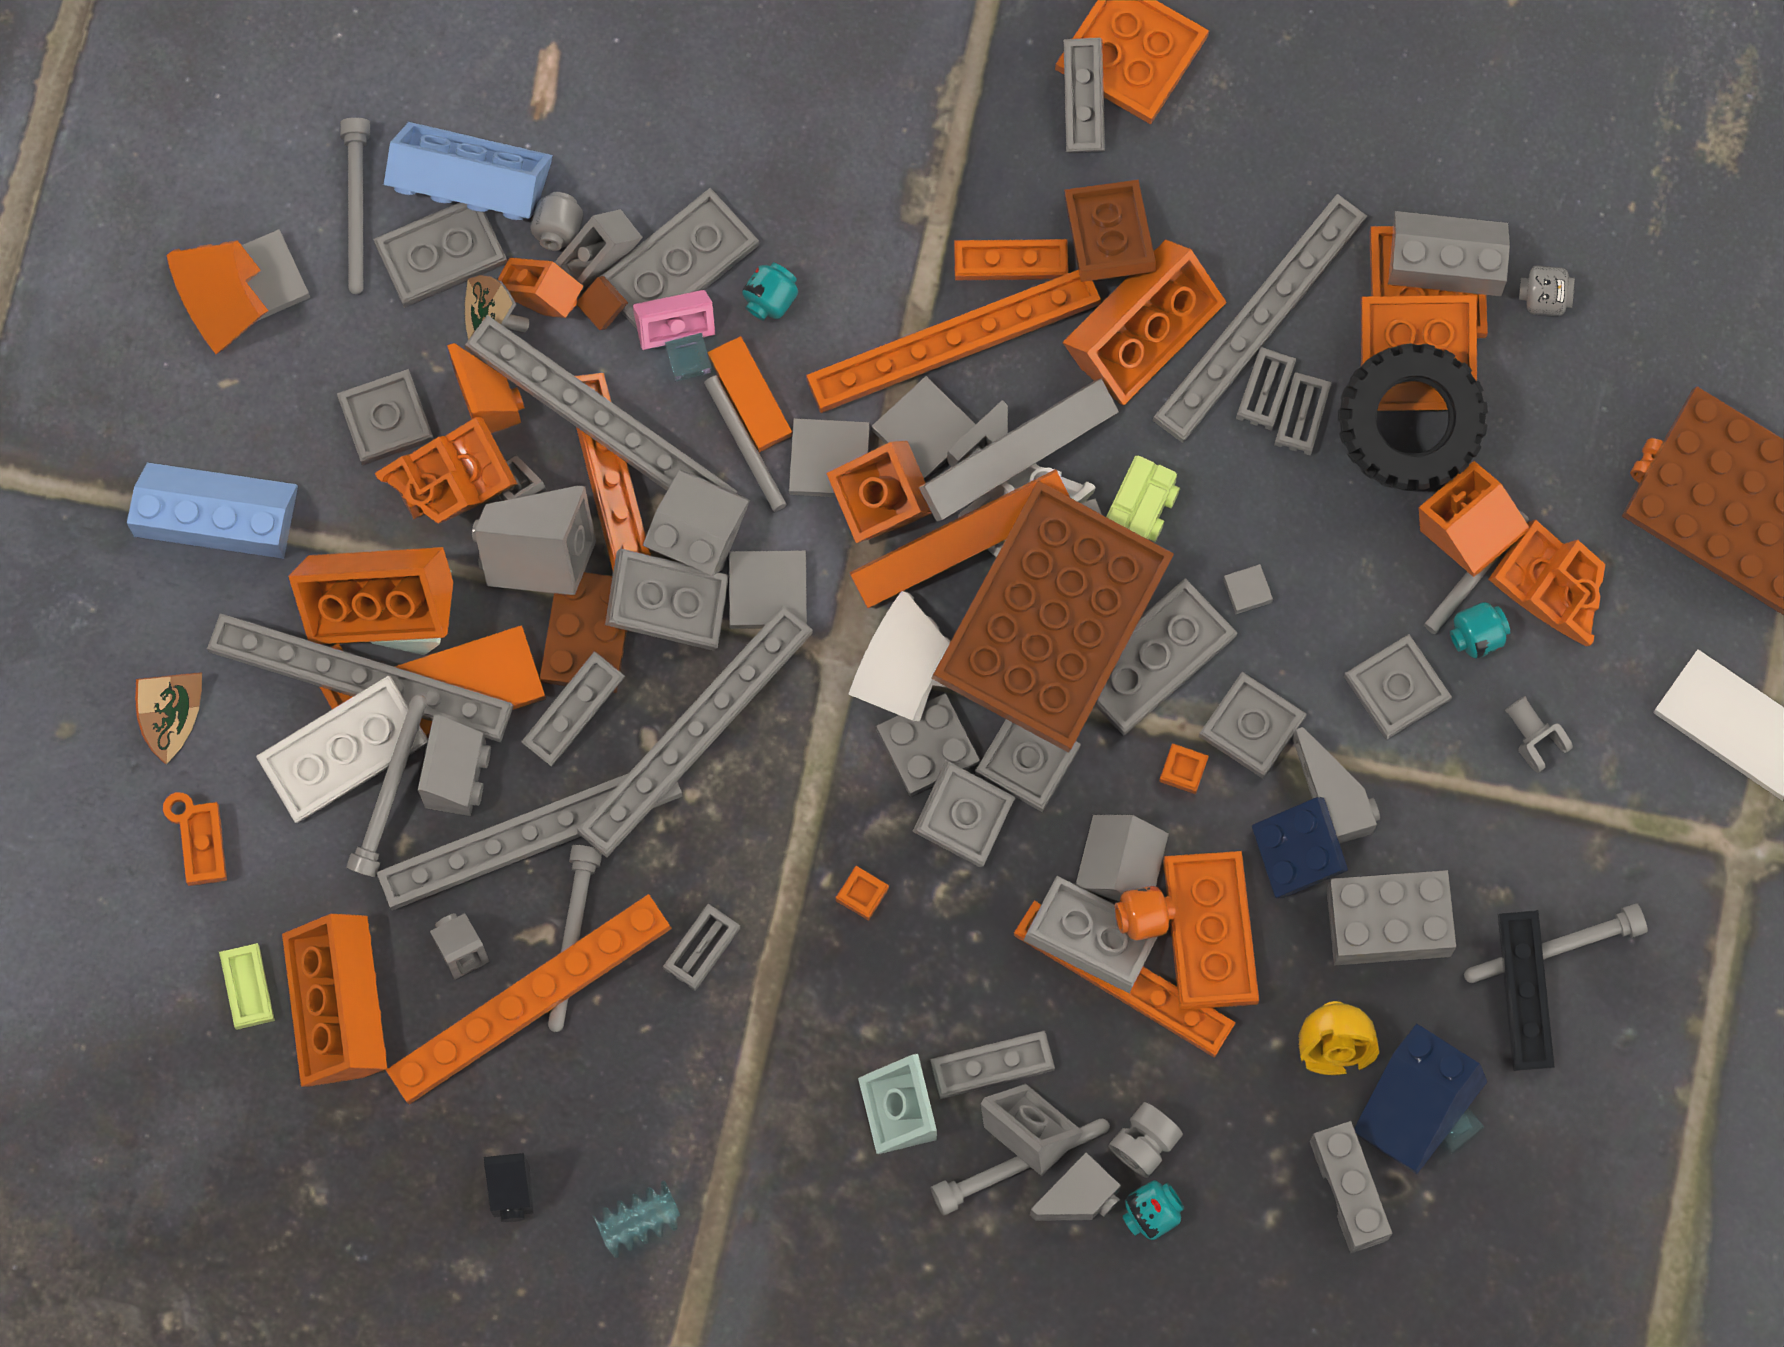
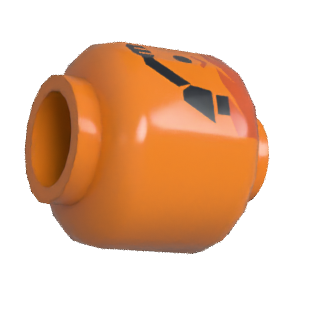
M1147 886L1123 892L1120 902L1115 903V916L1118 928L1122 934L1127 933L1129 938L1133 940H1142L1164 935L1168 930L1169 920L1175 919V909L1170 896L1164 897L1162 891L1156 886Z

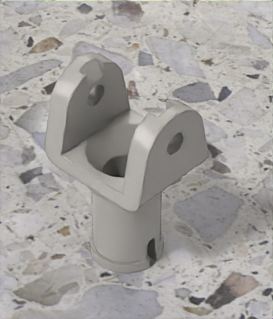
M1526 696L1505 709V712L1509 714L1525 737L1522 740L1524 743L1518 748L1519 753L1535 772L1540 773L1546 768L1544 761L1534 747V744L1545 736L1549 735L1557 747L1564 753L1573 749L1572 742L1560 724H1543L1527 701Z

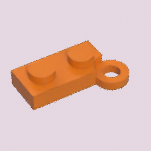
M176 792L169 795L163 803V812L170 822L180 824L187 885L193 886L227 881L218 803L194 805L192 799L187 794ZM176 802H183L186 805L185 811L180 815L172 812V806Z

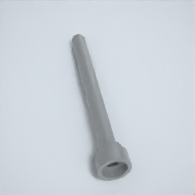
M346 118L340 122V137L344 140V145L348 146V288L352 294H360L364 287L363 147L367 145V140L370 139V121L364 118Z
M415 695L411 700L362 846H357L356 852H351L346 866L350 870L371 877H376L377 875L376 872H378L381 862L377 861L379 853L376 851L427 704L426 698L423 695Z
M572 845L569 862L573 864L572 870L575 871L561 952L579 941L590 875L595 874V869L600 867L602 853L594 847ZM568 999L550 1010L548 1027L553 1032H559L563 1029Z
M1636 903L1621 908V913L1615 914L1616 919L1542 943L1543 959L1620 933L1623 937L1630 935L1631 938L1647 933V924L1640 906ZM1502 957L1468 968L1464 973L1465 980L1469 983H1475L1502 974Z
M1101 1118L1080 1127L1079 1129L1083 1131V1134L1070 1149L1107 1133L1110 1128L1109 1122ZM1016 1156L957 1184L955 1181L947 1183L944 1180L930 1188L934 1200L944 1216L958 1210V1205L964 1202L963 1198L1031 1167Z

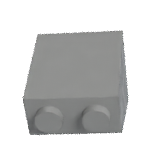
M573 486L485 505L480 519L474 521L472 539L478 545L479 568L484 571L487 586L575 595L596 544L585 486Z

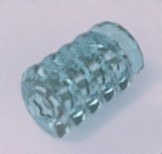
M665 1180L660 1182V1195L651 1187L646 1188L645 1202L637 1194L631 1195L632 1208H629L623 1201L619 1200L617 1201L616 1215L607 1207L602 1208L603 1221L600 1222L592 1214L608 1251L615 1258L619 1257L620 1243L629 1251L634 1250L633 1237L635 1236L644 1244L649 1243V1230H652L659 1238L663 1237L664 1223L673 1231L678 1230L677 1217H681Z

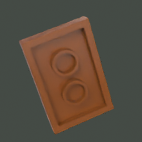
M1139 180L1064 190L1081 282L1156 272V261Z
M584 572L575 595L554 593L540 674L541 683L567 686L594 651L617 670L621 671L627 630L605 625L613 576ZM618 686L613 691V693H617Z

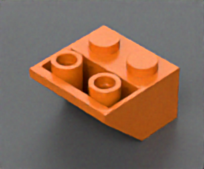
M1475 461L1471 462L1461 474L1458 473L1419 507L1420 531L1473 577L1529 531V525L1503 485Z

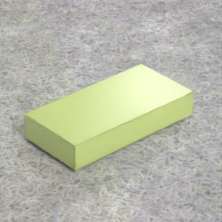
M258 943L219 952L235 1029L238 1030L275 1021Z

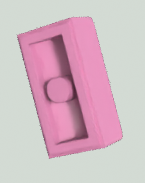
M704 290L633 305L642 350L715 335L712 301Z

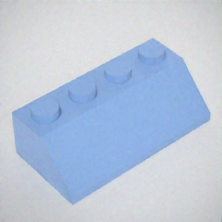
M408 122L390 142L384 185L394 187V190L401 194L413 195L417 192L430 195L433 201L439 203L455 201L467 204V208L474 211L485 212L490 209L503 212L504 217L512 220L529 219L541 198L553 155Z
M147 462L134 486L127 525L134 537L284 559L298 485Z

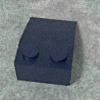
M1416 1023L1393 1053L1354 1128L1356 1135L1415 1174H1418L1488 1082L1480 1063Z

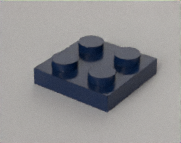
M1323 797L1313 798L1252 825L1275 898H1285L1348 871Z

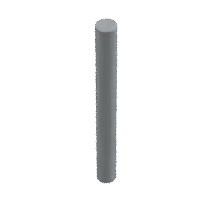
M718 376L708 378L704 384L773 512L780 511L787 504Z
M1519 511L1525 519V521L1528 522L1529 518L1523 512ZM1498 557L1475 577L1466 572L1425 622L1424 627L1429 632L1436 634Z

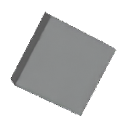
M1260 564L1225 575L1223 578L1236 614L1270 604L1273 601Z

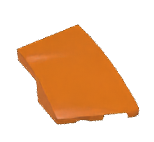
M238 240L223 242L220 245H201L197 248L186 250L174 249L166 255L169 269L181 300L192 321L215 354L223 351L269 311L247 284L261 270Z
M482 416L473 418L446 436L437 437L410 455L401 456L375 473L377 479L381 482H387L403 494L402 497L413 505H418L424 514L438 524L454 518L518 484Z
M1536 519L1527 523L1529 531L1512 544L1488 580L1512 600L1552 628L1584 646H1590L1595 636L1591 632L1594 613L1599 609L1601 597L1599 587L1603 582L1605 563L1579 540L1563 544Z

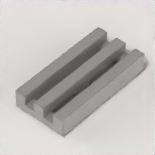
M1260 347L1236 419L1241 421L1246 419L1251 421L1250 424L1256 426L1261 424L1265 426V429L1272 431L1296 358ZM1267 358L1272 360L1255 411L1253 412L1247 410L1264 359ZM1279 363L1285 364L1286 367L1269 416L1262 415Z
M1294 373L1274 446L1282 447L1283 445L1289 447V450L1297 451L1298 449L1304 451V454H1312L1331 382ZM1302 383L1306 384L1307 387L1293 437L1291 438L1285 436L1299 384ZM1314 387L1322 390L1307 442L1300 440Z
M707 904L663 965V969L668 973H672L678 980L685 982L691 989L696 991L740 930V925L710 904ZM712 916L716 919L715 923L680 969L676 964ZM723 925L727 926L728 929L693 977L690 976V971Z

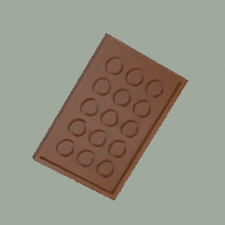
M1696 386L1690 392L1623 512L1622 517L1784 615V439Z
M1037 481L931 679L1069 753L1174 553L1048 485Z

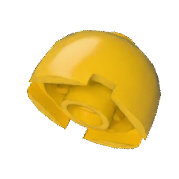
M1328 1002L1306 1017L1299 1032L1301 1061L1305 1060L1306 1068L1315 1073L1323 1075L1347 1074L1343 1066H1353L1355 1064H1358V1069L1361 1070L1374 1062L1379 1054L1378 1039L1372 1020L1361 1009L1343 1004L1342 1002Z

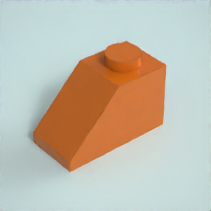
M509 258L498 277V280L509 290L515 302L544 316L566 318L576 306L577 297L583 288L582 284L553 261Z

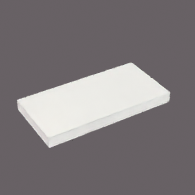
M1697 650L1653 713L1783 801L1784 707L1700 650Z
M391 676L383 678L256 756L295 823H299L389 767L409 708ZM420 725L410 754L428 744V738Z

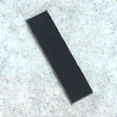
M1539 911L1498 914L1513 1071L1554 1068Z

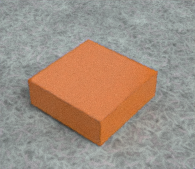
M1172 743L1159 782L1196 794L1209 756Z
M855 866L835 899L836 902L869 921L887 893L889 885Z

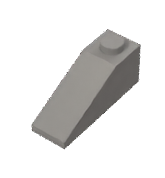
M1303 727L1295 729L1293 742L1312 799L1316 797H1323L1325 799L1339 844L1373 834L1377 826L1376 821L1380 820L1375 799H1368L1365 788Z

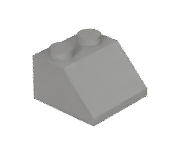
M679 470L655 512L643 546L713 576L723 570L750 500L688 472Z
M433 715L418 791L425 808L471 816L473 805H480L483 793V783L478 782L481 768L487 769L491 754V746L486 745L483 732L443 716Z

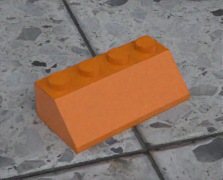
M1168 240L1163 241L1154 250L1156 272L1129 275L1062 342L1080 369L1094 381L1102 378L1111 397L1123 406L1227 303L1190 248Z
M443 547L308 555L288 576L308 641L318 644L444 638L448 634L453 579Z
M329 914L283 933L282 938L301 1087L360 1079L386 1070V1049L384 1047L368 916Z

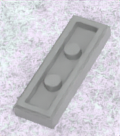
M1102 38L1064 39L1066 152L1105 151Z
M594 651L522 740V743L550 766H553L624 679L625 675Z
M1045 1031L930 1059L940 1099L1055 1070Z

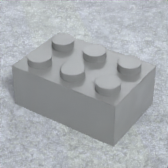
M1448 870L1330 879L1326 890L1334 965L1452 956L1456 949Z

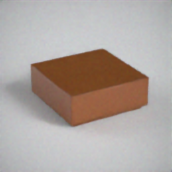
M600 276L595 279L579 298L576 305L599 330H605L628 302L605 276Z

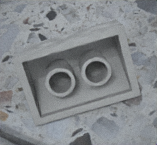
M1395 211L1388 285L1502 296L1507 282L1510 249L1508 223Z

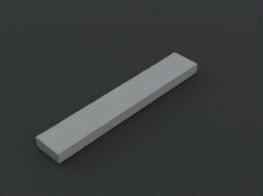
M1102 378L1097 379L923 484L919 489L936 521L943 520L1119 411Z

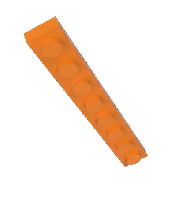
M1076 270L806 375V380L820 413H823L1100 305L1101 298L1093 281L1081 282L1079 270Z
M649 894L386 1069L387 1073L405 1101L410 1105L671 930V926Z

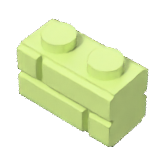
M1135 456L1106 517L1140 536L1156 542L1165 522L1159 519L1165 506L1170 509L1172 508L1180 491V487L1175 486L1176 472L1161 465H1156L1154 462L1141 456Z

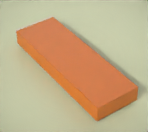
M1067 239L954 240L955 280L1055 279L1068 274Z
M740 336L707 352L712 366L758 452L792 437V430L742 337Z

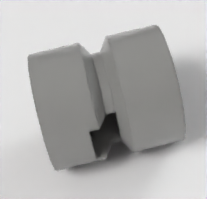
M1143 1102L1130 1118L1131 1128H1122L1110 1142L1109 1148L1128 1167L1139 1175L1148 1178L1162 1162L1160 1153L1170 1152L1183 1136V1133L1165 1114L1154 1106Z

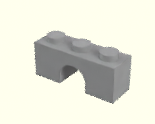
M1349 1121L1314 1133L1310 1144L1323 1179L1327 1178L1334 1194L1338 1208L1337 1218L1350 1253L1388 1241L1393 1233L1352 1122Z

